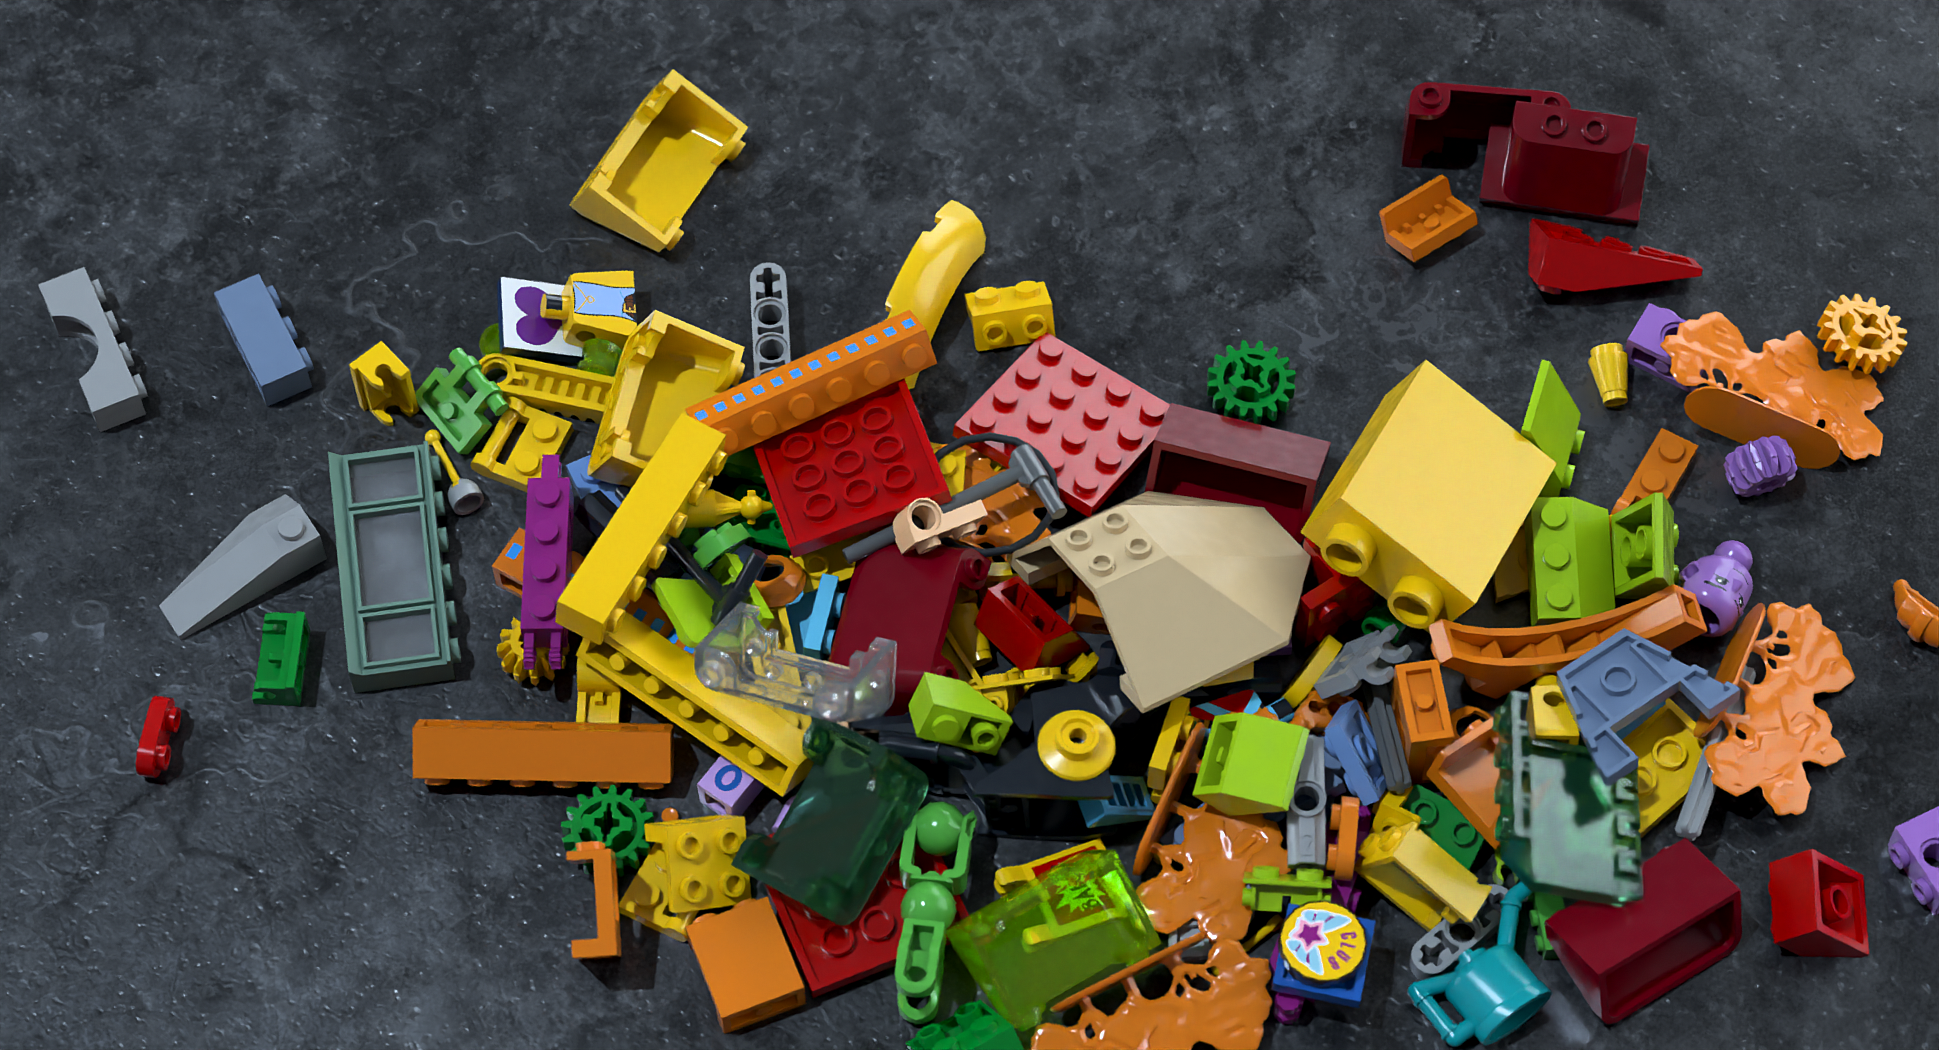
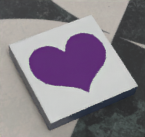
M506 277L499 279L497 283L500 354L578 364L582 358V347L567 344L563 340L562 320L542 318L540 313L543 294L561 295L565 285Z

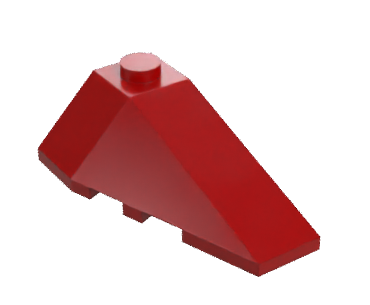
M1531 218L1529 227L1528 275L1538 284V289L1544 292L1561 294L1562 289L1579 292L1699 277L1702 275L1703 268L1693 258L1648 246H1639V250L1636 252L1632 251L1633 247L1630 244L1619 241L1618 238L1606 236L1601 239V242H1598L1593 237L1583 234V229Z

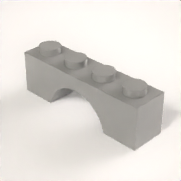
M85 267L38 284L59 337L73 336L83 338L98 348L97 358L93 366L79 379V382L99 431H105L146 415L141 399L148 397L140 375L131 376L128 367L134 365L126 343L117 344L114 335L119 334L120 330L112 310L104 313L100 305L107 300L99 280L90 281Z

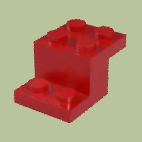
M1307 537L1304 539L1303 549L1311 556V563L1308 574L1305 576L1304 585L1310 592L1300 597L1295 633L1296 638L1304 648L1316 641L1320 643L1328 634L1333 636L1338 628L1349 620L1355 622L1362 619L1365 613L1372 609L1375 590L1357 576H1347L1331 568L1323 559L1320 547Z

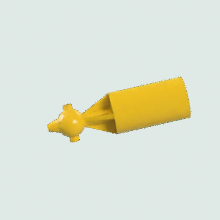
M709 489L706 491L699 506L691 505L685 514L688 516L684 528L715 527L738 514L747 518L748 524H755L756 518L760 517L762 513L772 510L773 505L756 496L755 490H747V495L741 501H738L714 489Z

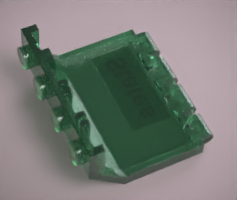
M1511 690L1503 707L1498 706L1496 708L1493 718V731L1498 732L1499 742L1494 751L1493 765L1495 768H1499V779L1495 786L1494 802L1500 805V815L1495 825V840L1501 841V860L1530 891L1624 907L1627 900H1641L1643 898L1642 868L1640 867L1642 865L1641 833L1638 831L1640 829L1639 797L1637 796L1639 793L1638 767L1609 787H1606L1587 747L1533 738L1529 735V722L1520 720V715L1528 702V693Z

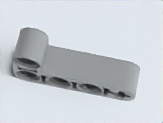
M769 262L756 266L750 275L754 378L791 362L786 274L781 266ZM765 289H773V297L765 298ZM768 321H776V322H778V323L773 324V325H765V324H764V323H766V322H768ZM769 356H778V357H779V358L776 359V360H767V359H765V358H767V357H769Z

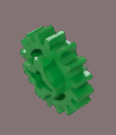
M1246 340L1241 341L1240 350L1237 351L1230 345L1226 346L1225 357L1216 354L1213 367L1208 368L1207 396H1213L1212 407L1214 409L1225 407L1224 416L1232 417L1235 414L1239 416V420L1247 421V418H1253L1254 423L1261 425L1263 416H1267L1270 420L1275 421L1277 419V409L1286 412L1289 407V399L1294 398L1295 370H1289L1290 359L1288 357L1277 359L1278 348L1275 346L1268 352L1264 351L1263 341H1258L1255 348H1249ZM1231 372L1232 376L1229 377L1228 384L1225 385L1224 379ZM1277 381L1278 388L1272 395L1270 390L1273 388L1274 382Z
M615 785L610 786L608 794H602L597 786L593 787V797L590 799L579 794L577 798L580 807L568 806L566 813L570 821L561 822L562 833L566 835L562 838L565 851H576V843L582 841H602V843H605V849H612L616 853V866L619 877L624 876V866L627 864L638 869L640 867L638 855L648 856L651 851L650 845L647 843L649 841L645 840L644 824L654 823V817L652 812H646V801L642 798L633 802V791L629 788L622 796L617 795ZM620 810L627 813L631 817H624L621 814ZM612 821L613 828H611L610 834H607V841L605 842L603 835H606L607 829L610 828V822ZM583 864L584 873L590 874L594 870V864Z

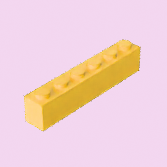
M683 413L680 414L557 600L555 623L599 645L602 644L609 632L615 634L619 630L626 615L624 608L630 600L636 602L645 588L647 582L646 574L650 568L657 570L661 565L667 552L665 545L671 536L678 538L683 531L688 516L685 514L691 505L698 507L703 500L708 488L706 482L711 474L718 476L722 471L728 454L724 452L725 434Z
M627 611L619 630L615 634L609 632L601 645L583 637L576 653L577 657L782 797L808 776L822 747L821 743Z

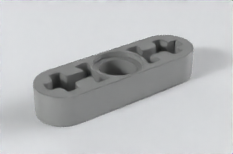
M1490 884L1489 886L1493 888L1471 922L1466 923L1462 918H1459L1454 924H1450L1444 919L1417 941L1412 948L1410 956L1412 973L1420 980L1447 974L1460 963L1457 958L1462 952L1469 948L1475 951L1499 931L1501 909L1500 913L1496 910H1491L1484 916L1482 924L1478 917L1485 910L1486 900L1492 904L1497 901L1501 902L1508 890L1503 886ZM1455 924H1466L1473 930L1474 937L1468 942H1458L1451 937L1449 929ZM1442 941L1446 949L1438 957V966H1435L1433 963L1423 965V953L1432 956L1440 949Z

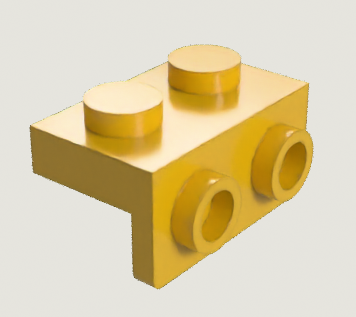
M1023 281L1015 286L999 289L984 287L974 293L965 294L966 309L973 327L974 345L977 351L1033 343L1046 332L1055 337L1053 307L1044 281Z

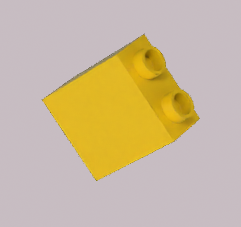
M1425 360L1384 396L1307 520L1301 533L1320 547L1323 559L1331 568L1347 576H1357L1387 600L1389 610L1400 622L1413 628L1424 629L1430 634L1429 625L1441 619L1452 622L1476 604L1557 463L1429 361Z

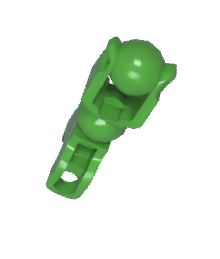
M944 801L929 803L919 811L912 804L907 808L906 830L904 831L899 862L901 883L908 890L901 903V916L904 920V925L898 945L895 980L898 990L899 1013L903 1019L915 1024L931 1021L938 1011L943 978L946 929L949 928L956 914V901L953 896L962 894L967 887L971 843L977 825V817L974 810L963 816L954 805ZM917 845L925 853L936 857L950 855L957 850L955 867L952 870H945L942 876L935 871L921 874L920 868L914 866ZM929 995L930 997L928 1004L920 1009H915L908 1004L909 996L927 997Z

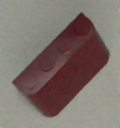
M1171 403L1154 440L1145 492L1153 491L1264 507L1299 544L1305 537L1301 530L1313 512L1331 442Z
M1685 837L1672 846L1664 847L1655 856L1640 865L1627 869L1620 877L1603 887L1592 890L1586 897L1566 909H1560L1555 912L1549 919L1545 920L1546 938L1592 1011L1604 1023H1616L1726 957L1737 947L1742 937L1741 889Z

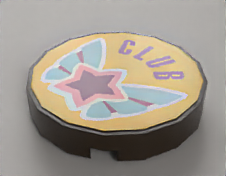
M1327 900L1310 901L1293 909L1283 921L1278 938V950L1288 973L1301 983L1317 988L1331 987L1333 984L1344 983L1352 979L1362 967L1367 949L1365 928L1357 915L1345 906Z

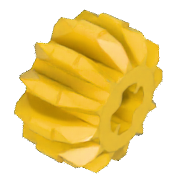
M513 617L511 621L513 630L501 629L500 639L502 643L498 644L496 648L498 658L502 660V670L506 674L513 673L514 679L518 684L527 677H530L531 683L537 686L539 677L543 675L553 681L555 673L549 664V651L551 648H536L537 664L535 665V670L524 669V643L520 629L521 621ZM569 643L567 648H563L562 669H565V655L569 652Z

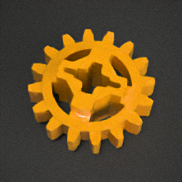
M1855 294L1851 301L1845 295H1840L1837 302L1831 300L1817 323V326L1821 328L1817 337L1821 340H1827L1823 350L1825 352L1834 351L1837 354L1834 359L1836 363L1843 360L1849 362L1848 368L1851 371L1856 366H1862L1865 374H1870L1873 367L1880 373H1884L1887 366H1895L1907 346V342L1903 340L1907 330L1897 327L1901 321L1899 316L1890 317L1887 314L1890 309L1888 305L1881 308L1876 306V300L1873 297L1868 302H1863L1859 294Z

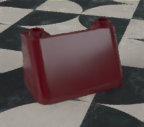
M1437 82L1421 83L1411 91L1405 108L1401 167L1421 168L1423 158L1428 152L1434 150V153H1442L1443 137L1488 140L1491 122L1511 125L1516 101L1571 108L1570 102L1562 94L1553 91Z
M897 543L886 546L856 561L827 664V677L831 687L866 715L882 714L887 717L904 715L910 711L908 705L925 672L959 680V674L954 665L941 655L959 587L966 591L981 589L987 580L991 561L972 548L939 546L920 555L916 549L901 554Z

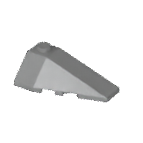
M284 494L250 513L159 607L178 638L182 640L326 560L327 557L320 534L300 504Z

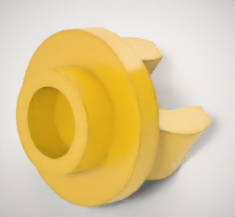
M1083 652L1077 654L1064 668L1068 674H1075V679H1068V681L1083 683L1088 682L1091 675L1096 676L1098 669L1096 663L1099 660V656L1095 652L1087 656Z

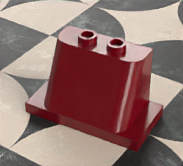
M1516 101L1511 125L1492 122L1490 124L1479 203L1638 225L1650 145L1633 143L1637 124L1636 117Z

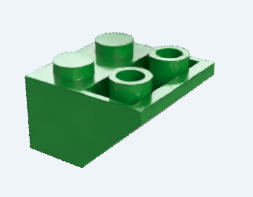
M981 1000L961 1005L955 1010L954 1015L939 1024H930L918 1031L916 1037L905 1043L908 1050H1024L1013 1025Z

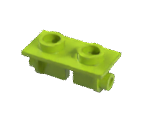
M1259 865L1253 866V872H1244L1243 883H1252V888H1243L1242 905L1251 906L1252 911L1282 912V896H1291V904L1300 906L1310 901H1331V893H1322L1323 888H1331L1332 877L1323 876V870L1300 868L1297 869V875L1279 874L1278 867Z

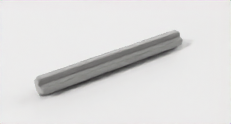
M1745 665L1741 678L1753 684L1756 677L1755 670ZM1738 687L1740 689V699L1730 705L1725 712L1743 714L1745 693L1742 688ZM1722 720L1708 734L1675 827L1676 834L1680 837H1686L1689 841H1694L1696 837L1700 836L1717 788L1712 783L1711 776L1713 772L1707 765L1704 751L1709 745L1722 742L1728 736V731Z

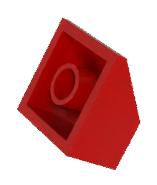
M1814 849L1769 863L1770 881L1768 890L1772 904L1773 921L1771 922V932L1774 937V944L1799 956H1869L1864 877L1861 873Z

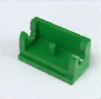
M305 612L266 613L264 615L263 635L252 701L254 704L300 706L311 632Z

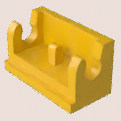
M382 341L349 364L359 406L364 411L369 409L382 424L386 426L394 425L391 416L385 413V410L391 405L400 407L401 412L409 417L419 412L410 370Z

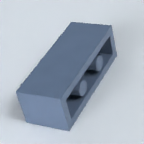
M256 274L214 292L219 312L267 407L312 387L308 372L314 369L305 347L297 349L293 340L297 339L298 336L289 316L281 318L277 309L281 308L282 305L273 285L265 287L260 275Z

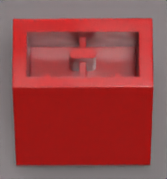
M1018 575L988 588L974 622V625L1023 673L1024 670L1054 668L1073 659L1081 652H1088L1090 647Z

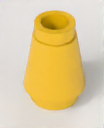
M1606 343L1592 348L1588 364L1603 399L1604 406L1614 407L1625 404L1628 401V353L1623 351V346L1619 343Z
M970 602L953 608L948 629L972 666L977 668L991 662L993 657L991 655L989 639L974 625L979 612L976 603Z

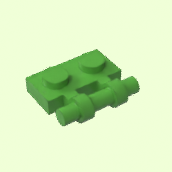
M459 347L449 354V359L455 365L454 369L449 373L446 368L436 367L416 391L415 395L418 405L458 454H469L492 426L483 414L489 407L496 416H500L508 410L509 405L503 399V391L496 382H489L481 372L482 366L476 358L468 356ZM467 382L476 391L472 398L462 389Z

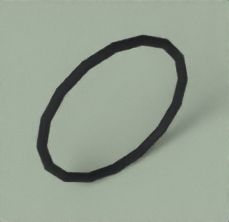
M989 432L961 437L939 449L935 456L939 463L945 455L966 444L985 441L1011 444L1016 447L1028 443L1018 437ZM1031 446L1050 476V484L1057 495L1060 496L1055 470L1043 454ZM1047 510L1046 516L1031 534L1008 546L981 549L960 545L949 537H944L940 541L947 547L972 548L985 557L1011 554L1036 541L1053 521V518Z

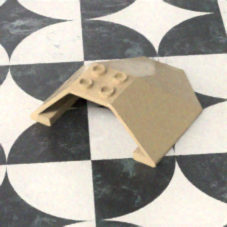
M1146 491L1006 555L1008 563L1028 586L1070 567L1094 593L1126 671L1125 674L1120 676V689L1141 713H1145L1287 646L1292 634L1294 617L1298 612L1300 597H1302L1305 576L1308 574L1311 563V556L1264 507Z

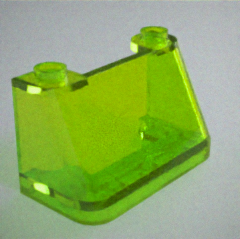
M1088 850L1074 855L958 921L946 930V935L953 949L997 1013L1013 1025L1014 1028H1018L1019 1031L1027 1030L1043 1020L1040 1014L1046 1010V1002L1111 964L1125 962L1127 967H1130L1150 957L1149 950L1161 944L1116 850ZM1030 930L1038 935L1041 940L1040 942L1033 944Z

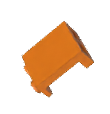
M1498 715L1493 716L1484 723L1480 719L1476 720L1465 729L1461 738L1455 742L1453 741V744L1438 746L1432 753L1435 760L1426 773L1430 780L1495 850L1551 813L1568 789L1557 776L1542 784L1497 736L1496 731L1503 722Z
M768 897L759 900L755 898L743 900L737 903L732 910L718 915L714 913L702 915L696 918L691 925L685 926L689 947L695 954L715 1004L718 1021L724 1034L806 1004L804 985Z

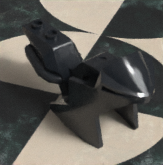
M1109 640L1101 644L1097 675L1088 682L1076 683L1061 679L1034 684L1028 689L1009 714L1013 723L996 755L983 752L974 754L970 749L917 737L910 711L904 715L887 717L882 714H869L862 717V719L851 720L854 738L866 741L872 750L879 751L880 755L883 756L884 776L889 778L891 782L899 784L908 782L910 787L942 795L944 792L951 794L966 793L982 815L983 822L978 827V835L1023 840H1089L1113 836L1117 833V824L1088 828L1077 801L1111 800L1114 798L1115 793L1108 772L1109 767L1097 777L1084 781H1071L1056 776L1046 768L1040 759L1037 749L1040 730L1050 718L1065 711L1081 710L1098 716L1110 727L1115 738L1116 750L1113 761L1110 764L1111 766L1159 713L1169 708L1171 700L1145 713H1141L1120 689V676L1125 674L1126 671L1113 640ZM1080 738L1071 739V741L1076 744L1084 742Z

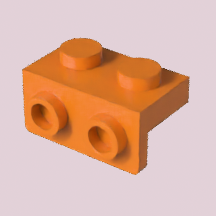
M1444 175L1437 176L1379 212L1386 243L1413 262L1427 256L1430 252L1459 237L1462 233L1478 224L1476 211L1452 196L1449 180Z

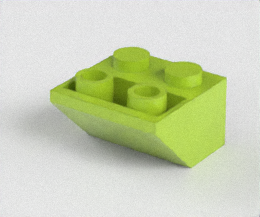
M1244 712L1216 715L1193 796L1229 816L1288 811L1290 801L1294 795V786L1300 764L1305 755V746L1310 730L1303 726Z

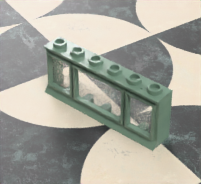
M423 441L424 444L347 455L328 452L347 664L354 693L454 680V664L461 663L458 638H451L450 626L457 625L454 600L447 601L446 589H453L451 565L443 564L442 553L449 552L448 534L446 527L439 528L438 520L439 516H446L442 491L435 492L434 481L442 480L440 460L438 455L431 456L428 441Z

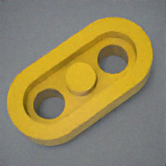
M1328 634L1312 651L1286 686L1280 699L1285 698L1293 709L1306 700L1309 693L1316 690L1313 685L1334 660L1343 645Z

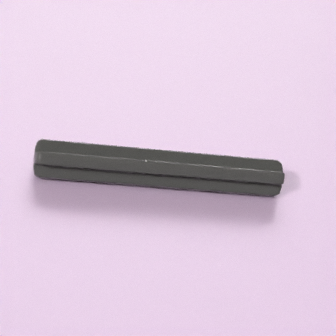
M1376 665V667L1382 669L1381 665ZM1361 679V689L1386 787L1389 791H1396V794H1403L1405 792L1404 789L1411 787L1412 780L1387 684L1375 685Z

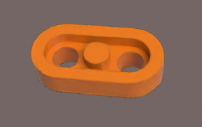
M1342 796L1340 805L1332 804L1329 830L1337 831V843L1328 845L1326 870L1334 871V880L1352 881L1359 798Z

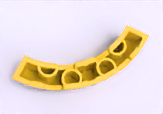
M954 200L946 203L936 213V227L930 232L923 231L904 262L885 302L886 311L890 312L887 319L911 310L925 327L930 342L956 288L969 268L984 254L986 237L982 223L972 210ZM919 372L905 378L909 389L915 387Z

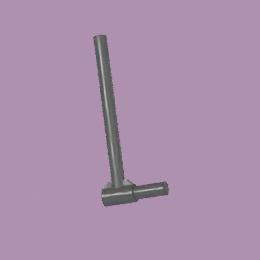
M1028 444L1021 445L1013 450L1008 463L1009 469L951 496L952 501L939 505L944 514L980 499L982 501L1019 483L1021 487L1036 491L1053 519L1063 517L1067 509L1050 484V476ZM912 515L914 525L919 529H924L922 520L918 516ZM893 525L842 549L847 563L850 565L895 543L896 536L893 531Z

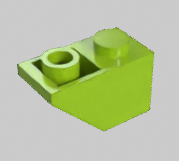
M927 672L924 673L908 705L917 737L992 755L997 754L1013 723L1011 716L966 682Z

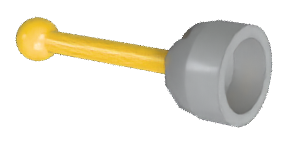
M429 430L425 434V441H428V444L434 447L453 482L447 493L451 507L458 515L474 512L484 502L481 490L474 481L459 478L440 443L441 434L437 430Z

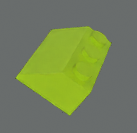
M1537 497L1524 519L1531 627L1581 619L1615 609L1608 509L1574 497Z

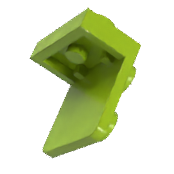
M725 553L709 572L724 586L735 582L744 565L737 554ZM658 577L651 585L658 598L660 607L666 612L676 629L677 637L689 648L746 651L775 619L754 583L749 590L751 595L730 631L723 630L711 622L710 618L714 601L694 580Z

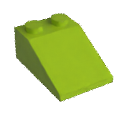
M1546 360L1541 361L1521 435L1557 463L1538 497H1559L1561 488L1570 489L1575 465L1568 464L1571 453L1579 455L1585 431L1578 429L1581 417L1579 409L1551 362Z
M1653 493L1612 515L1614 598L1640 600L1673 584L1678 586L1679 568L1674 564V548L1678 544L1679 529L1678 525L1674 523V511L1664 494Z

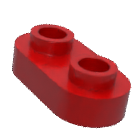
M154 696L150 702L136 755V772L139 776L157 778L161 770L166 771L169 766L171 748L168 743L171 732L176 733L178 731L181 720V709L175 707L173 698Z

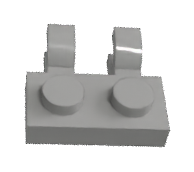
M1392 624L1386 627L1381 633L1377 630L1347 642L1313 685L1321 699L1337 693L1341 697L1347 696L1362 685L1361 679L1375 685L1390 682L1394 676L1393 667L1389 666L1385 669H1380L1376 667L1378 664L1377 659L1380 657L1389 663H1400L1405 661L1412 653L1408 645L1398 648L1390 643V640L1399 631L1396 625Z

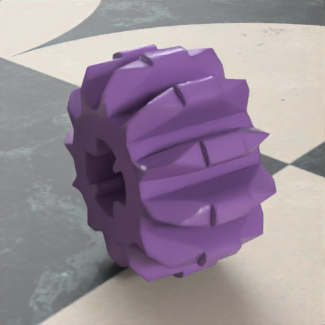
M1774 435L1769 438L1762 436L1755 441L1749 440L1747 444L1736 447L1734 452L1726 456V462L1723 464L1727 472L1725 475L1729 485L1733 487L1735 494H1740L1742 497L1760 496L1765 492H1772L1777 487H1783L1787 481L1794 478L1795 472L1798 469L1794 461L1796 457L1792 448L1788 446L1786 439H1781L1780 436Z

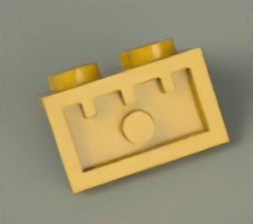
M718 814L644 824L645 840L662 843V850H665L668 900L671 912L681 913L731 906L751 898L745 816Z

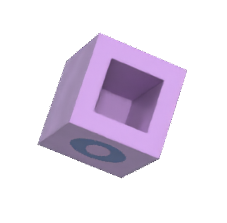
M722 755L697 783L699 800L702 804L717 814L741 816L765 787L763 783Z

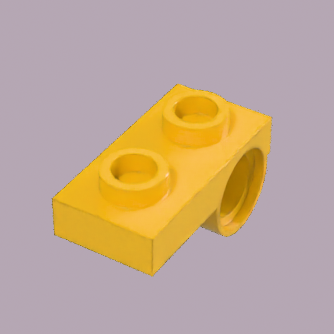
M578 657L576 722L620 723L622 687Z

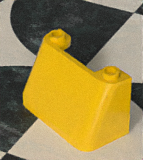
M672 69L645 97L569 206L580 215L656 252H660L663 248L670 251L684 234V231L679 228L682 223L681 218L715 169L725 159L732 162L743 149L745 143L740 139L748 129V126Z
M654 310L631 332L624 345L589 460L588 476L607 483L633 487L680 414L687 415L685 408L726 391L730 385L736 386L739 383L745 368V364L741 362L745 347ZM711 474L708 481L706 482V484L708 485L707 490H709L712 484L714 476L713 474Z

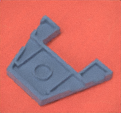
M1625 628L1557 672L1558 686L1606 787H1609L1638 767V756L1615 733L1676 692L1681 691L1708 719H1711L1740 699V689L1736 685L1728 681L1725 684L1720 683L1709 677L1707 670L1695 664L1690 667L1672 658L1670 651Z

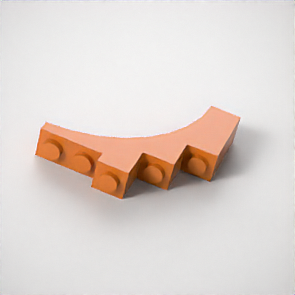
M1675 584L1613 610L1550 625L1523 628H1483L1461 625L1441 619L1428 626L1433 641L1431 643V651L1435 659H1438V663L1463 673L1473 691L1493 699H1497L1540 676H1557L1559 670L1623 628L1668 651L1707 632L1696 594Z

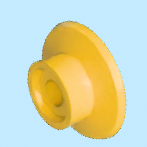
M1070 710L1053 716L1044 724L1038 736L1037 749L1041 761L1053 774L1066 780L1084 781L1097 777L1110 766L1115 755L1116 743L1113 732L1101 718L1086 711ZM1072 738H1080V739H1082L1084 742H1083V743H1080V744H1076V743H1073V742L1071 741V739H1072Z

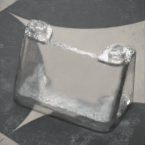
M739 602L695 647L694 668L697 678L706 688L720 693L840 723L880 718L892 706L894 701L896 641L876 637L870 644L867 653L855 651L849 658V667L778 649V630L770 628L767 631L757 619L759 606Z

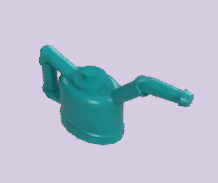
M1545 863L1536 867L1537 870L1512 887L1500 902V908L1502 909L1497 946H1493L1488 950L1479 948L1475 951L1469 948L1457 958L1460 963L1454 972L1416 981L1409 986L1408 995L1414 1001L1413 1005L1423 1012L1441 1034L1440 1038L1449 1045L1457 1047L1473 1035L1485 1046L1493 1044L1519 1028L1550 999L1552 995L1551 990L1544 982L1538 979L1514 950L1518 915L1522 909L1521 902L1552 875V871ZM1445 992L1447 999L1464 1018V1021L1454 1024L1434 1000L1433 995Z

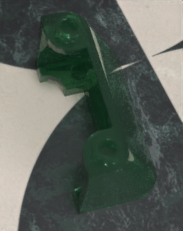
M816 713L803 735L802 742L803 754L807 759L814 762L813 767L774 836L771 838L762 833L752 834L741 844L731 865L833 923L844 926L853 922L863 909L904 836V831L908 829L928 791L929 782L927 775L922 770L889 748Z

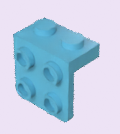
M822 573L818 591L803 594L802 591L792 603L785 605L800 669L822 673L826 654L830 655L836 635V630L832 629L835 618L841 617L846 597L845 593H840L838 576ZM751 646L746 651H741L744 658L754 660Z

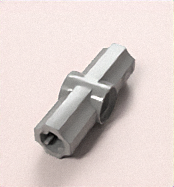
M1308 735L1305 755L1301 761L1294 786V795L1290 801L1288 811H1286L1287 868L1295 870L1300 868L1325 869L1326 867L1325 804L1327 797L1325 792L1324 738L1314 735ZM1300 795H1309L1315 799L1317 807L1311 811H1303L1297 808L1294 800Z

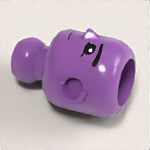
M1729 540L1721 543L1716 547L1713 555L1704 556L1697 561L1689 563L1679 574V579L1682 581L1679 587L1696 594L1707 628V632L1700 636L1712 638L1725 635L1733 630L1740 616L1744 614L1743 610L1753 591L1752 577L1748 572L1752 566L1753 559L1749 548L1739 541Z

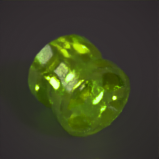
M599 338L588 339L582 348L584 358L579 361L576 369L615 377V366L619 363L622 350L619 346L608 340Z

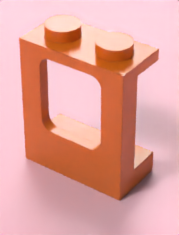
M1438 659L1395 665L1390 701L1412 785H1415V783H1432L1426 775L1435 760L1432 753L1438 746L1450 745L1454 741V733Z
M602 841L576 843V851L566 852V859L571 864H594L598 939L571 940L572 958L587 960L622 957L616 853L612 849H605V843H602Z

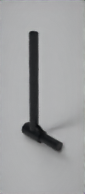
M620 485L615 490V497L622 503L631 488ZM671 536L665 545L667 552L714 601L710 618L711 622L723 630L730 631L751 595L749 590L766 562L767 555L758 549H753L735 582L722 586L707 569L703 570L692 557L693 554L678 538Z

